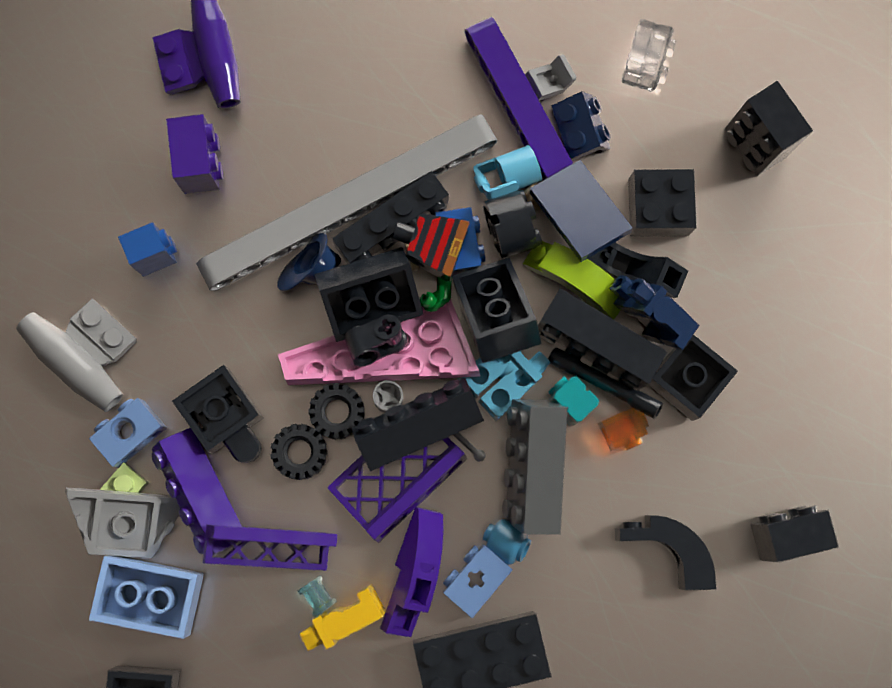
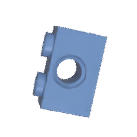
M129 399L118 408L119 414L111 420L105 419L99 423L93 430L95 434L89 438L112 467L119 468L123 462L127 463L167 429L164 423L142 399ZM131 423L133 433L129 438L123 439L120 430L124 424Z

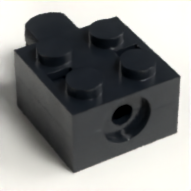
M222 365L172 400L207 452L214 454L226 446L234 459L242 463L253 462L260 456L262 451L261 443L250 427L262 420L263 416L230 369L225 365Z

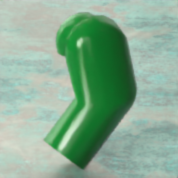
M437 277V290L433 293L426 292V295L424 293L421 295L420 303L425 311L435 312L451 300L452 277L450 282Z

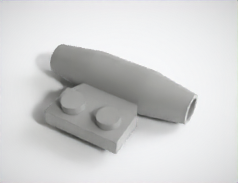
M93 298L70 318L66 332L34 312L28 314L19 322L16 329L38 359L69 388L104 412H108L117 405L123 394L102 366L116 362L137 340Z

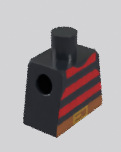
M420 214L416 227L398 222L393 239L409 245L406 252L408 261L444 281L450 282L470 222Z

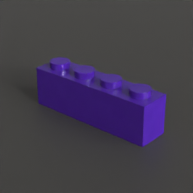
M185 429L158 441L151 449L153 452V463L158 470H162L167 480L165 485L169 495L177 500L180 507L179 514L181 520L186 526L190 527L194 535L193 543L196 550L200 554H204L207 524L240 527L242 525L192 429ZM214 539L212 557L231 548L226 539ZM233 540V541H234V542L236 543V545H237V544H239L242 540Z

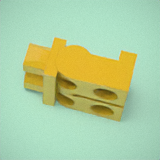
M372 584L357 593L359 601L348 607H336L329 614L327 611H324L312 620L314 625L300 633L308 651L321 644H324L327 650L340 639L384 616L386 610Z

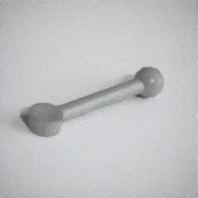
M459 432L454 434L474 454L476 461H483L486 455L483 450L476 449Z

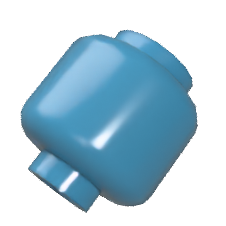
M501 519L495 525L490 524L483 536V540L487 542L486 547L507 565L514 564L516 561L521 562L531 544L528 535H524L514 528L508 519Z

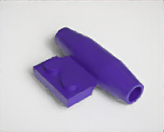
M191 0L192 31L177 29L152 37L165 92L173 95L195 88L205 78L218 108L226 109L237 106L240 103L238 65L226 19L217 0Z

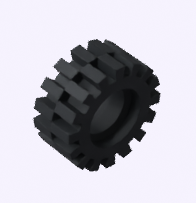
M333 383L330 386L327 384L320 391L317 390L314 398H311L310 409H308L311 424L321 435L334 440H342L354 435L352 428L357 426L365 417L364 404L358 393L348 385H340L339 383ZM341 400L348 405L349 414L346 420L341 423H332L326 418L325 409L331 401Z
M291 424V426L281 429L282 431L275 435V440L271 443L270 447L272 449L270 456L274 462V467L282 475L296 480L309 479L313 475L318 474L322 466L325 465L326 455H328L327 444L322 435L316 429L306 424ZM296 440L306 441L311 448L310 458L302 464L293 463L287 454L289 445Z

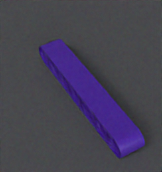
M489 17L466 28L464 32L468 44L523 146L529 145L537 158L542 181L572 165V160L494 18Z

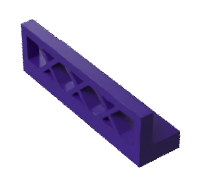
M207 524L203 563L327 571L329 546L336 547L337 534ZM214 539H226L233 548L223 558L212 557ZM233 540L242 541L238 545H236V543ZM249 541H256L264 550L255 559H248L240 550ZM264 542H272V544L267 547ZM280 543H286L293 551L285 561H278L271 552ZM294 544H302V545L297 549ZM310 545L320 546L318 563H308L301 553ZM237 553L241 559L231 557ZM266 555H268V557H269L271 560H262V559H263ZM296 557H298V559H299L301 562H292V561H293Z

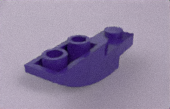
M419 507L414 509L395 562V566L401 570L380 629L387 634L411 637L420 612L428 613L438 580L442 556L443 514L440 512Z

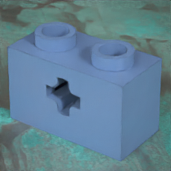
M484 544L480 548L474 545L463 558L466 565L460 572L454 569L443 582L446 586L443 593L471 618L475 616L513 570ZM480 570L482 572L480 576L483 581L480 586L473 584L470 587L468 585L470 578L467 575L471 571L476 574Z

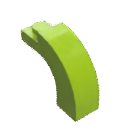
M542 241V245L532 249L522 263L528 270L563 285L576 294L583 302L615 320L620 312V309L613 304L618 297L610 290L615 279L589 259L580 262L570 248L554 242L552 245Z

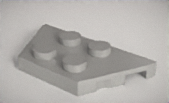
M66 487L65 491L85 547L90 555L153 558L161 546L162 539L170 533L175 525V520L179 516L180 507L176 498H172L170 495Z

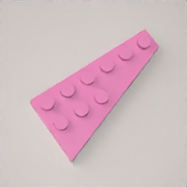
M451 300L435 312L425 311L424 307H422L424 315L400 322L402 330L407 336L406 346L401 351L381 358L368 366L359 367L354 365L345 340L336 342L334 336L278 354L288 385L480 377V373Z

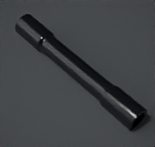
M555 347L548 357L551 365L585 380L653 419L657 418L663 407V402L640 390H634L581 362L579 358L558 347Z

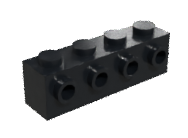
M430 171L333 237L334 246L347 264L371 257L381 249L385 251L398 242L393 239L398 222L416 227L420 214L435 215L437 212H443L447 208L449 194L434 173Z
M463 378L451 380L442 388L431 393H422L407 404L393 406L380 416L366 418L353 427L352 431L355 442L371 472L483 422L484 419L466 379Z

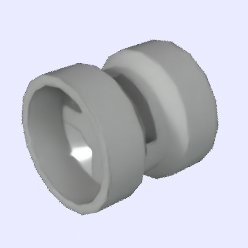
M391 380L378 383L373 390L375 406L380 411L386 413L389 408L402 405L403 391L401 387Z

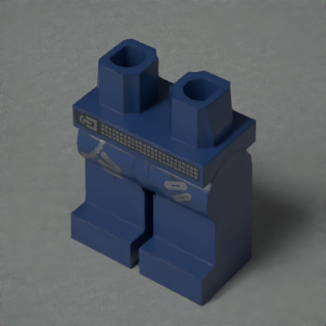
M620 275L610 287V290L618 297L613 304L618 309L624 310L626 314L636 317L646 327L642 335L651 342L683 350L700 326L672 298L665 296L668 291L663 286L650 284L644 279L639 278L630 280L627 276Z

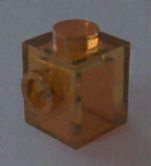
M630 408L599 422L598 426L610 451L623 445L627 451L643 443L641 437L648 434L646 428L649 427V424L642 412Z

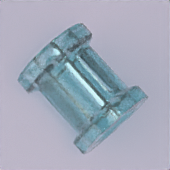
M321 575L297 591L299 595L303 594L313 609L311 613L313 617H316L338 602L336 598H331L322 584L323 578Z

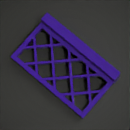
M447 437L442 439V441L448 448L440 456L428 455L427 446L424 447L423 455H407L398 459L402 460L401 476H384V466L380 467L379 476H363L365 460L361 455L327 488L361 524L366 532L376 542L380 543L415 507H418L467 460V456ZM406 460H423V472L417 477H405ZM427 460H434V461L427 467ZM358 470V476H352ZM346 480H358L357 497H344L337 489ZM362 480L379 481L378 498L362 497ZM384 481H401L400 493L395 498H383ZM405 481H412V482L405 488ZM349 502H357L356 509ZM361 502H378V514L368 523L361 516ZM383 502H388L389 504L383 509Z

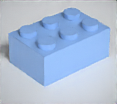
M104 556L89 620L184 639L191 635L204 573L122 556Z

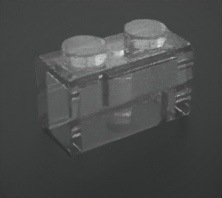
M640 19L622 76V83L634 87L638 86L651 92L655 91L659 83L664 84L669 69L668 66H664L666 56H672L676 45V40L671 39L674 31L673 27Z

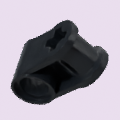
M394 315L381 316L362 326L350 329L344 335L353 363L359 367L371 365L381 358L397 353L407 343V336L402 330L401 323ZM385 323H388L390 328H386Z

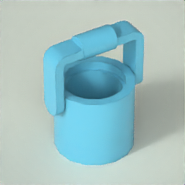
M529 145L479 163L473 167L475 174L474 182L479 191L484 193L488 200L542 181L537 158ZM497 169L502 185L490 189V184L484 173Z

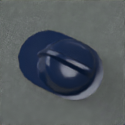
M325 233L315 235L306 247L285 266L277 281V287L280 291L290 290L300 282L310 285L317 284L315 274L339 266L341 258L327 245V235Z

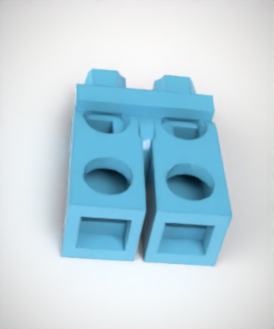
M521 351L483 364L479 358L476 360L480 377H459L457 379H466L475 399L495 380L500 379L478 401L497 422L508 411V408L512 407V399H520L543 377L541 374L550 364V361L540 351L529 361Z

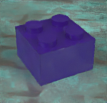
M203 114L167 118L172 176L184 194L220 190L219 180H223V169L221 162H218L215 152L220 151L218 134L214 132L213 124H208Z

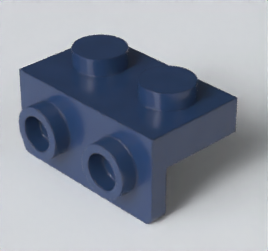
M581 91L551 105L565 149L572 161L597 150L606 151L610 149L608 140L611 139L607 126L604 123L602 124L599 115L601 113V106L595 96Z

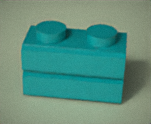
M564 376L548 391L551 395L548 399L549 401L567 407L568 426H574L581 422L599 405L600 401L590 390H585V384L577 376L572 377L570 380Z

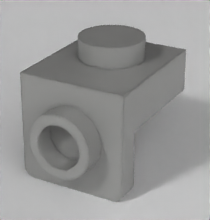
M563 54L557 56L551 64L528 70L525 74L539 101L562 94L576 80V75Z

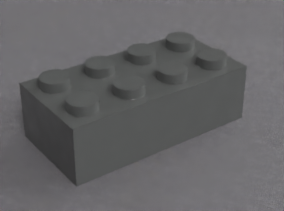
M512 399V407H509L507 411V422L511 428L510 438H507L505 445L506 455L509 457V467L504 472L507 500H504L502 505L503 517L508 519L511 525L524 535L561 534L567 407L549 400Z

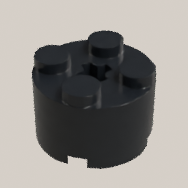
M517 190L483 201L485 205L483 206L487 227L490 236L493 235L495 242L499 241V243L494 244V247L501 259L542 245L539 230L537 228L534 229L532 220L536 219L534 206L531 201L527 202L523 190Z

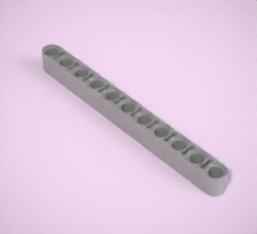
M475 116L198 260L196 265L210 291L223 288L308 244L318 233L327 234L379 207L430 171L437 177L487 151L498 141L484 116Z

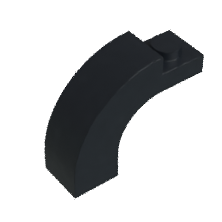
M616 242L588 258L615 280L620 275L627 276L630 280L644 279L647 283L663 286L668 291L665 296L670 298H678L688 274L687 269L668 257L643 255L629 250Z
M645 515V528H642V522H623V528H615V541L652 540L667 547L677 563L679 589L716 590L715 568L711 555L701 538L683 523L664 516Z

